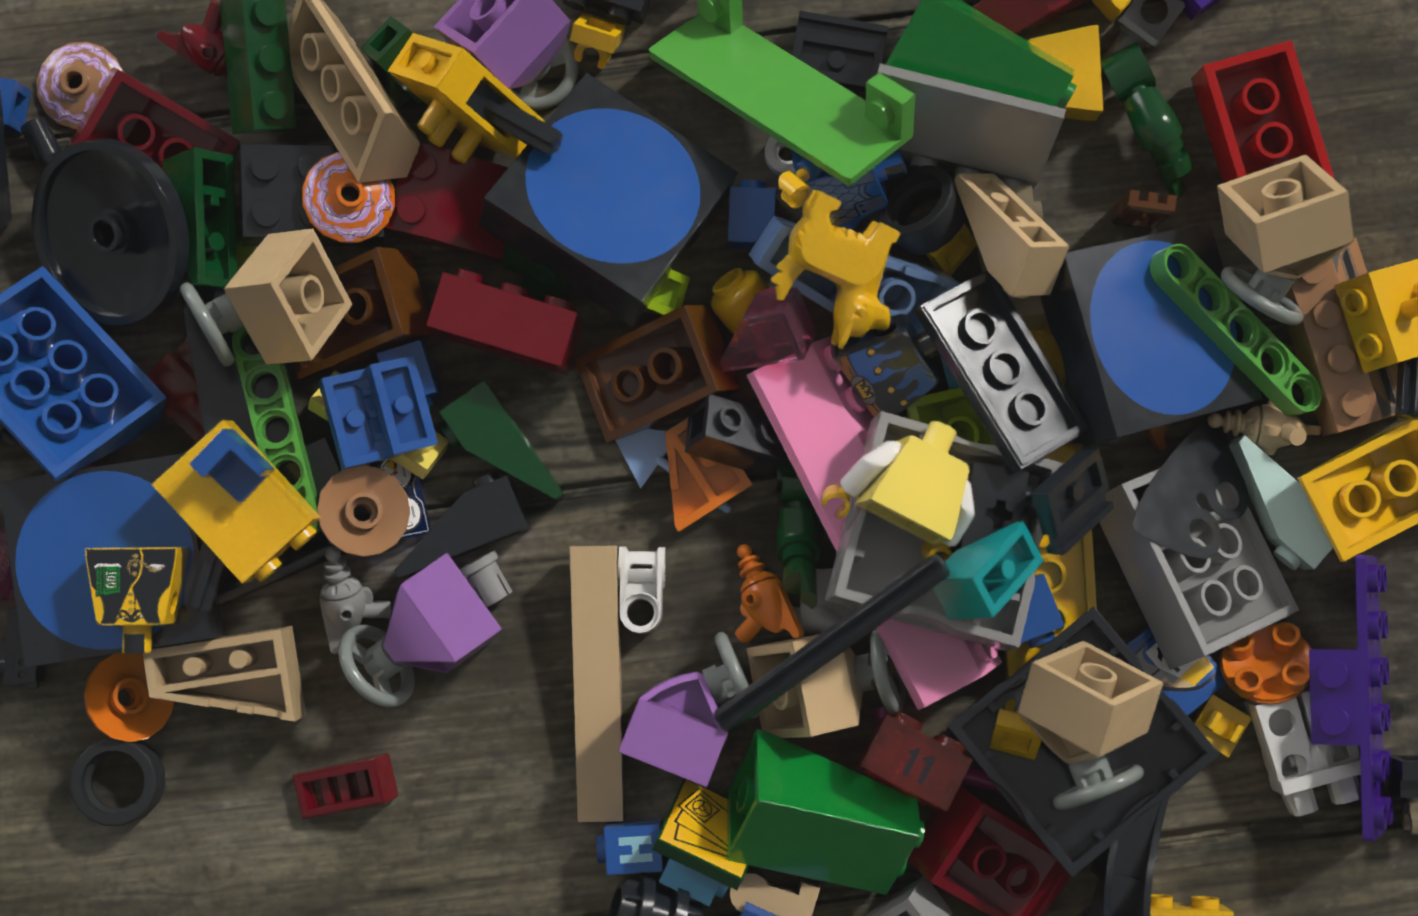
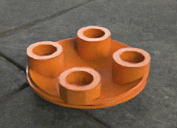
M1289 622L1272 623L1223 647L1220 655L1221 673L1227 685L1239 696L1249 701L1260 704L1284 703L1298 697L1310 685L1309 649L1311 647L1301 636L1299 628Z

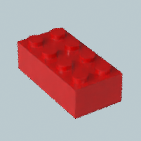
M1292 40L1205 64L1191 78L1223 183L1303 155H1307L1335 180Z

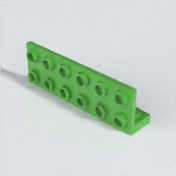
M698 0V14L649 48V56L652 60L846 185L854 184L913 137L914 93L883 74L878 73L866 82V100L862 99L744 26L742 0Z

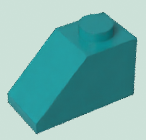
M1024 521L1015 522L955 551L945 561L950 570L949 577L933 587V590L949 619L994 618L1044 560Z

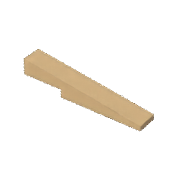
M570 546L578 822L624 821L623 753L618 752L623 741L618 546Z

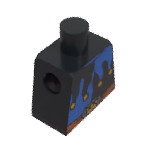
M905 314L890 317L889 328L885 331L873 329L869 330L862 337H849L843 349L838 348V343L836 346L834 345L835 361L874 418L881 411L893 415L900 414L939 383L938 367L934 358L939 355V352L926 331L924 330L918 334Z

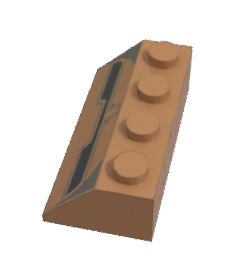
M1354 238V242L1332 259L1308 274L1295 279L1296 281L1285 295L1303 313V320L1300 324L1287 325L1297 359L1317 379L1322 390V400L1320 405L1314 410L1318 425L1322 426V436L1339 433L1395 415L1397 363L1363 373L1334 285L1367 273L1356 238Z

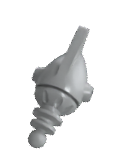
M331 546L325 551L327 561L323 565L325 569L323 577L326 581L321 587L319 602L330 651L336 654L338 653L339 643L344 633L348 629L360 625L362 618L390 619L391 602L390 600H373L371 589L363 587L358 579L350 575L351 568L347 566L346 559L341 557V551L337 547Z

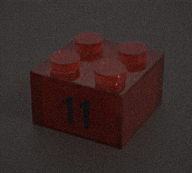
M899 711L892 717L885 715L879 718L854 768L903 794L917 799L918 802L935 811L947 812L973 759L963 755L966 746L943 734L935 735L934 739L920 732L923 726L921 722Z

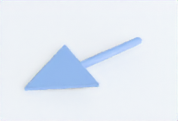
M645 429L616 440L640 488L645 484L657 465L669 472L668 461L663 458L667 453L666 431ZM727 503L718 507L725 513L731 511V506Z

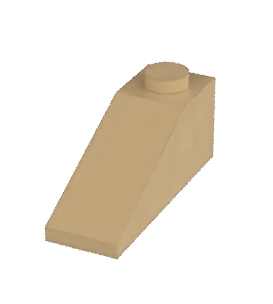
M994 173L957 174L954 183L987 271L1002 285L1003 290L1013 297L1027 298L1034 295H1050L1069 245Z

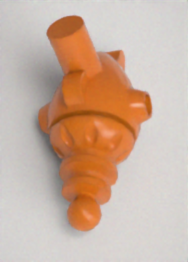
M740 545L737 548V555L742 560L738 563V566L743 570L739 574L741 578H746L740 589L742 599L740 611L747 618L735 631L736 637L741 642L749 644L764 627L773 633H780L783 629H786L793 638H802L804 631L783 587L782 581L778 579L777 575L763 571L766 568L765 564L759 562L760 558L758 555H752V548L749 545Z

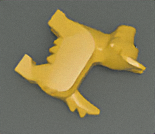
M811 189L802 207V218L795 224L790 233L788 255L776 265L780 272L771 277V282L776 284V297L779 301L784 300L794 281L804 270L813 272L835 283L837 293L833 306L834 328L831 344L836 346L838 343V348L843 349L849 337H862L869 330L885 331L889 328V307L882 304L877 296L890 247L897 241L901 232L875 221L870 222L863 234L861 232L856 233L852 229L835 227L831 225L829 215L832 211L838 210L841 201L821 191Z

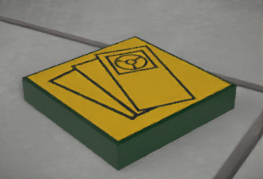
M684 778L652 850L738 890L749 865L728 861L727 797Z

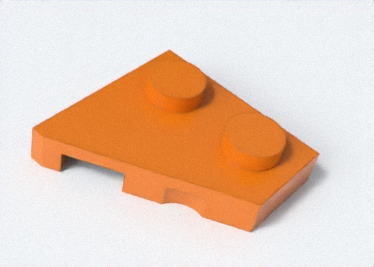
M688 418L665 432L674 524L678 532L753 485L742 469L685 452Z

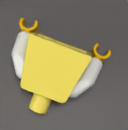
M931 421L922 440L910 435L897 441H886L860 458L841 479V486L831 485L823 491L821 507H824L831 498H840L844 503L835 511V518H844L850 511V498L852 496L858 497L855 505L925 540L921 546L923 559L941 551L943 553L940 557L946 561L953 554L950 549L951 546L959 544L975 516L971 483L967 480L969 466L948 454L956 436V431L944 423Z

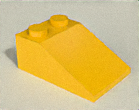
M1418 420L1398 423L1297 478L1340 562H1344L1418 524Z

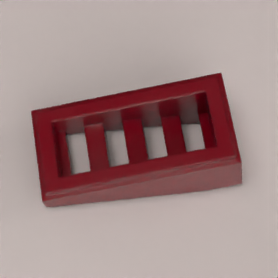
M388 753L292 775L302 820L385 804L398 797L392 763ZM355 772L360 792L358 797L355 796L351 773ZM333 776L337 777L341 801H337L332 780ZM319 779L325 803L323 805L318 804L314 780Z

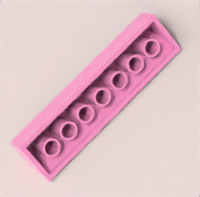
M832 336L810 343L746 376L837 552L846 516L844 518H835V511L844 501L840 498H831L824 507H821V496L828 486H841V479L862 458L869 426L874 417L835 361L834 345L831 344ZM888 619L876 628L917 710L976 681L1003 663L996 648L893 619Z

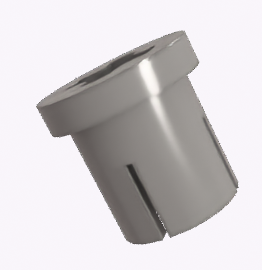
M495 549L459 568L486 607L513 592L495 561L499 558Z

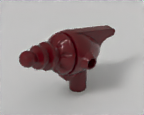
M210 1L203 25H184L180 33L171 34L164 30L157 33V38L201 70L209 74L214 72L213 75L215 76L227 75L220 2Z

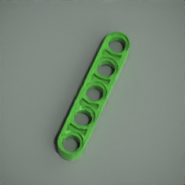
M1178 243L1161 249L1152 256L1150 272L1156 284L1281 412L1288 416H1297L1316 410L1322 400V390L1317 379L1189 247ZM1169 256H1173L1179 262L1181 267L1180 278H1175L1168 270L1167 259ZM1200 288H1204L1211 295L1212 308L1210 311L1205 309L1200 303ZM1232 320L1238 322L1242 328L1243 339L1241 343L1236 341L1231 335L1230 323ZM1263 351L1268 353L1273 360L1274 369L1272 374L1266 372L1262 367L1261 355ZM1293 383L1298 384L1303 391L1304 401L1302 405H1299L1293 399Z
M242 327L234 331L232 347L257 447L277 469L282 464L291 461L299 466L300 478L293 487L318 513L317 505L319 499L285 364L266 365L260 353L255 355L248 354L244 349V340L248 333ZM264 374H272L276 376L278 381L276 393L269 398H259L255 392L256 380ZM274 418H284L289 424L288 436L281 442H270L266 436L267 424ZM319 521L312 526L317 533L320 531Z

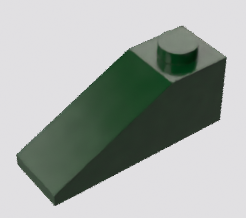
M194 147L162 160V170L173 184L186 216L189 233L187 271L193 286L224 290L237 273L233 155Z
M485 380L439 411L446 421L440 426V429L455 449L462 445L468 452L558 501L566 496L497 394Z

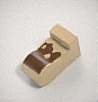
M747 868L738 890L730 887V898L732 904L740 912H742L747 901L778 916H812L820 886L817 881L801 877L798 888H793L768 880L757 869Z

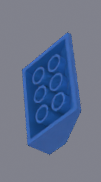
M41 266L0 293V423L54 481L126 446L162 419L167 397L44 266Z

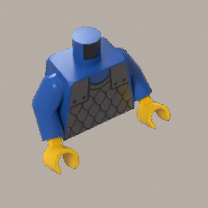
M898 148L854 184L846 185L791 149L794 172L786 171L782 173L779 177L778 185L782 190L781 198L793 209L804 205L811 189L821 191L841 201L838 210L832 211L829 215L831 225L854 231L859 222L866 216L885 208L888 200L884 182L907 175V168L900 148Z

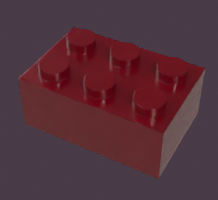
M458 269L456 276L442 273L426 326L439 337L568 376L584 324L576 310L572 308L573 304L566 300L546 296L544 302L537 301L528 295V290L505 282H502L500 289L494 288L484 281L483 276Z

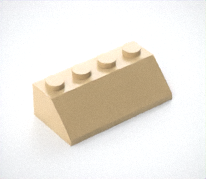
M297 0L288 26L293 80L359 183L407 177L420 146L415 132L411 130L394 100L390 98L374 70L359 51L355 41L350 37L338 17L323 0Z

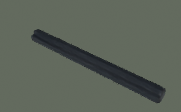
M938 554L928 556L720 706L714 712V717L720 727L725 732L736 729L949 577L950 570L945 561Z

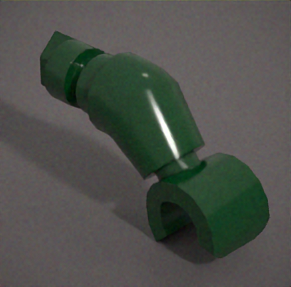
M1135 42L1102 59L1101 67L1117 98L1124 104L1131 127L1142 150L1149 151L1152 159L1158 160L1156 167L1170 195L1177 196V200H1179L1187 190L1181 177L1193 168V162L1187 150L1181 149L1183 147V141L1180 137L1182 127L1174 111L1156 88V79L1139 45Z
M790 460L777 468L778 503H787V508H780L776 537L777 557L783 566L784 589L791 594L800 595V601L813 609L818 602L815 566L821 555L818 517L815 509L809 506L811 501Z

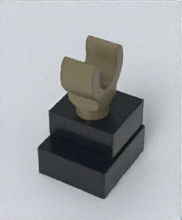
M1392 755V775L1389 778V792L1400 798H1406L1402 812V829L1410 830L1411 835L1418 834V755Z

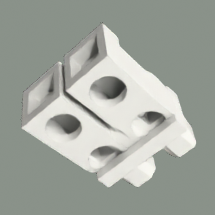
M1310 685L1298 697L1284 703L1260 704L1249 700L1243 702L1247 715L1252 718L1251 720L1262 750L1263 761L1269 774L1268 778L1271 789L1282 795L1290 814L1299 817L1317 811L1318 806L1312 788L1325 784L1327 785L1331 802L1336 805L1360 799L1357 775H1361V759H1359L1358 746L1311 744Z

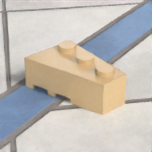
M293 626L152 648L151 653H143L148 692L151 698L204 707L212 706L236 710L246 714L254 713L278 717L282 720L294 722L306 716Z

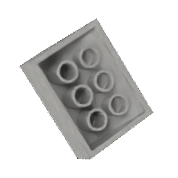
M884 64L879 65L877 74H883L915 94L913 137L900 147L904 161L910 162V168L914 169L923 165L939 166L948 172H953L954 179L957 174L994 173L1008 187L1032 185L1033 191L1040 180L1064 120L1066 109Z
M1157 469L1106 492V500L1113 502L1114 509L1099 523L1171 670L1207 656L1299 611V608L1249 507L1238 519H1224L1210 507L1208 498L1204 494L1199 493L1197 495L1196 503L1200 508L1207 509L1215 517L1222 534L1221 545L1218 551L1210 558H1196L1173 551L1138 533L1133 528L1136 508L1152 479L1159 471ZM1227 482L1218 484L1216 496L1219 503L1226 509H1235L1239 503V495L1235 487ZM1199 518L1191 521L1189 533L1192 540L1202 547L1210 545L1213 533L1208 523Z

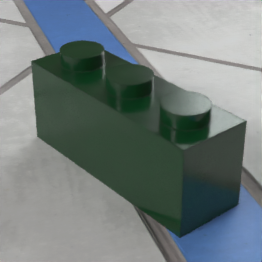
M220 0L232 134H266L297 129L285 0Z

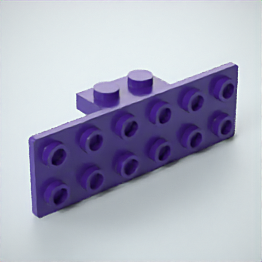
M1356 555L1358 649H1309L1311 744L1360 745L1363 841H1374L1385 832L1387 825H1392L1393 800L1392 797H1385L1384 793L1385 778H1391L1392 775L1391 751L1383 750L1384 731L1389 732L1391 727L1390 705L1382 704V686L1389 685L1390 679L1388 657H1381V639L1388 638L1387 611H1380L1379 593L1387 591L1386 565H1379L1378 556Z

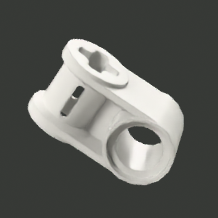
M627 546L619 547L618 586L620 587V619L624 626L634 633H650L661 622L663 588H665V547H658L657 551H628ZM632 566H653L651 569L632 568ZM640 600L648 601L654 609L653 619L644 626L634 625L628 615L631 605Z

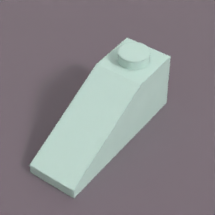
M1247 436L1234 438L1229 446L1245 480L1248 495L1267 540L1277 548L1273 552L1274 555L1292 570H1296L1298 567L1301 570L1315 569L1333 547L1300 483Z

